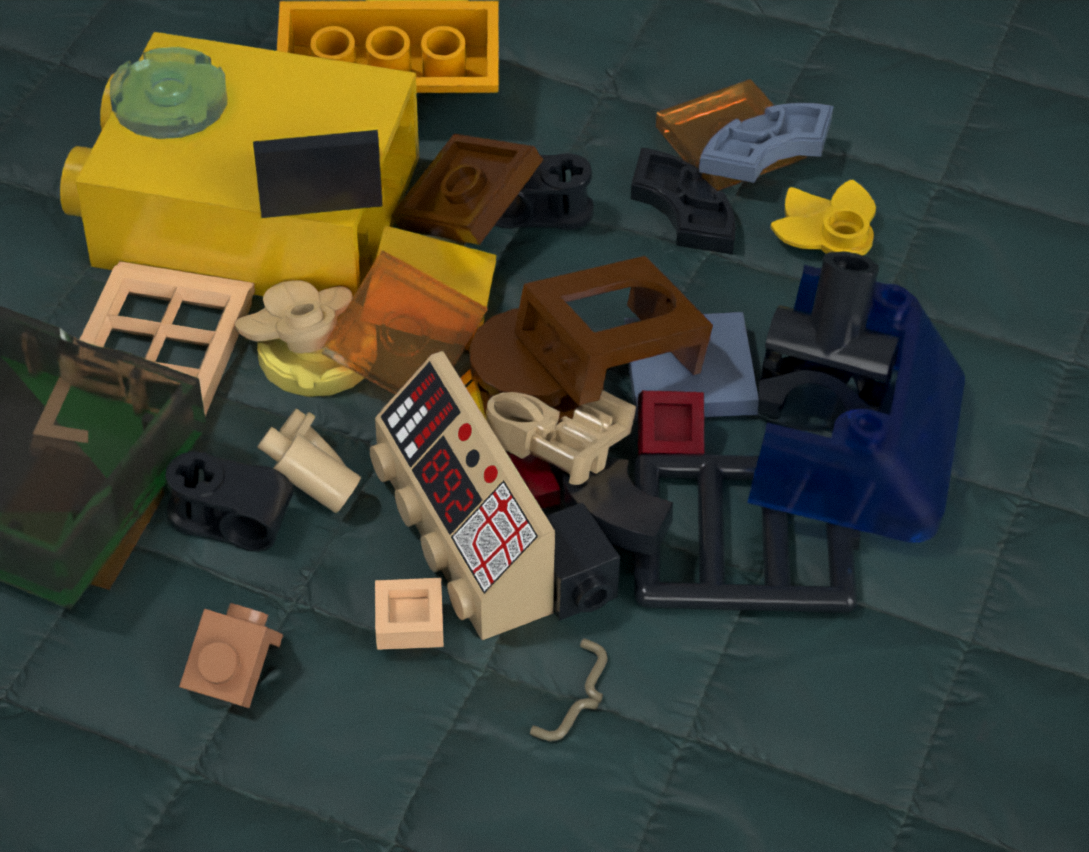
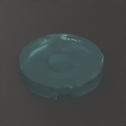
M181 47L149 50L143 53L144 60L138 61L132 66L130 60L119 66L110 80L112 111L122 126L137 135L156 139L182 138L206 129L220 118L227 106V85L224 71L220 66L219 68L213 66L209 56L196 50Z

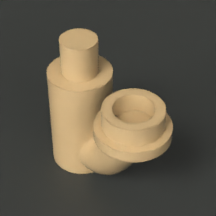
M296 408L280 431L273 427L267 431L257 448L277 461L273 469L285 475L296 487L334 513H337L353 493L361 476L346 467L332 447L310 426L316 416L310 412L305 415Z

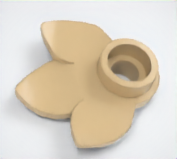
M305 281L281 282L265 292L263 296L264 309L239 318L235 321V327L237 332L247 339L266 341L280 338L282 341L287 342L290 351L294 353H310L325 348L335 339L334 328L337 325V317L351 308L354 298L351 291L344 286H336L318 292L311 283Z

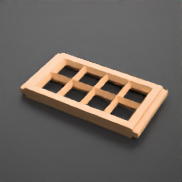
M119 261L108 278L33 437L34 443L30 450L32 459L97 470L76 446L90 447V435L65 431L57 424L73 386L85 388L93 368L137 375L127 398L100 395L191 428L199 433L239 336L235 327V321L247 316L252 305V297L255 292L254 283ZM128 294L170 301L161 322L118 316ZM181 303L224 310L215 331L173 325L172 323ZM110 331L154 337L144 360L101 353ZM165 339L208 346L199 369L156 362ZM148 377L192 384L183 408L139 401ZM198 433L182 453L192 450Z

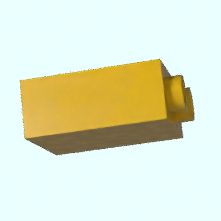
M154 32L132 74L114 73L109 78L101 102V133L93 148L76 146L68 154L61 176L60 201L66 215L82 217L91 267L113 270L114 266H117L120 261L254 283L255 287L254 295L264 296L265 292L272 286L286 281H305L311 283L318 292L336 286H344L351 291L354 298L353 304L361 309L368 291L384 225L393 227L395 221L391 215L404 199L419 160L416 73ZM378 130L382 207L261 218L253 141Z

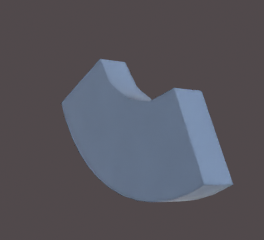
M789 103L765 108V114L743 122L735 119L720 129L705 146L700 157L699 172L754 183L763 169L778 160L799 155L821 157L832 121L833 106L817 103Z

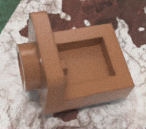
M230 603L226 615L204 609L179 687L250 708L269 645L280 647L283 634L265 627L268 618L267 614Z

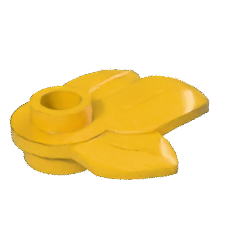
M849 180L842 184L836 190L831 200L790 187L785 199L784 212L786 217L771 223V229L774 234L784 243L793 247L821 249L826 254L829 252L845 251L865 255L873 244L874 232L870 222L875 216L876 205L870 194L854 180Z

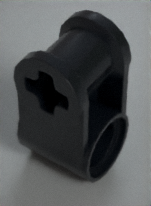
M577 154L540 155L543 159L542 163L495 224L498 227L507 229L536 227L573 230L585 226L591 221L594 214L593 201L587 194V186L592 179L591 164L586 158ZM566 170L571 171V182H566ZM566 201L569 203L568 214L564 213L563 209L564 202Z
M199 451L181 453L173 458L166 468L165 482L168 490L173 494L168 500L167 517L169 523L177 531L185 535L201 536L230 543L247 551H265L273 546L294 493L293 485L285 475L267 466H252ZM199 469H202L204 471V481L199 482ZM186 506H191L192 518L187 517Z

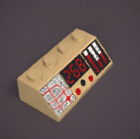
M441 351L432 354L375 417L377 444L370 447V457L378 478L382 482L390 480L395 488V500L402 520L408 527L416 525L422 535L421 546L430 569L434 573L442 570L448 581V594L455 613L461 620L469 618L481 640H485L553 614L555 530L445 353Z

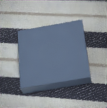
M743 312L703 314L713 324L700 374L692 375L671 352L628 363L633 404L636 406V421H638V394L642 390L704 392V417L758 414L759 397ZM638 317L624 318V325L641 320Z

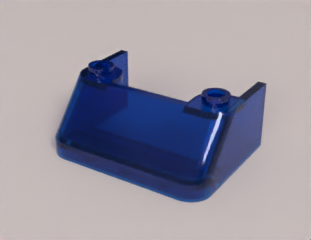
M804 265L794 309L808 313L812 312L821 268ZM876 282L866 328L901 338L898 358L894 367L898 374L890 415L869 409L847 411L837 418L831 438L767 423L747 503L905 542H924L937 534L946 509L965 385V374L917 298L899 285Z

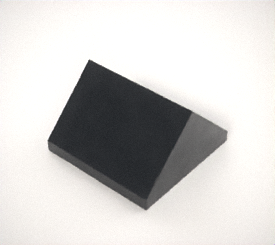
M378 130L253 141L261 218L383 206Z

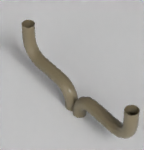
M585 638L580 645L581 648L595 653L598 657L585 682V691L589 698L576 701L570 707L558 729L548 731L533 725L530 735L546 741L559 740L568 733L581 710L586 708L597 709L603 694L596 691L595 684L608 659L607 653L601 645Z

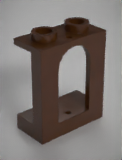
M641 256L525 283L523 285L514 334L580 406L600 400L606 371L610 367L671 352L692 375L700 374L713 324L646 256ZM631 287L627 306L641 321L593 332L566 302Z

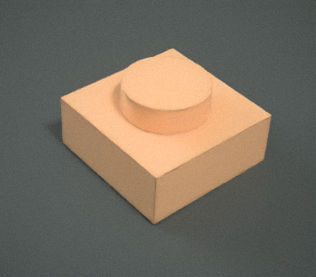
M441 578L375 580L377 650L444 647Z

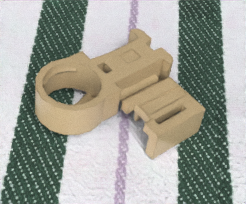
M602 390L599 401L578 407L574 411L572 419L564 416L558 424L559 411L549 407L533 396L507 392L497 394L488 401L485 419L505 451L522 459L531 454L554 464L570 474V484L579 485L588 480L590 471L594 473L602 471L606 465L609 447L631 433L636 406Z

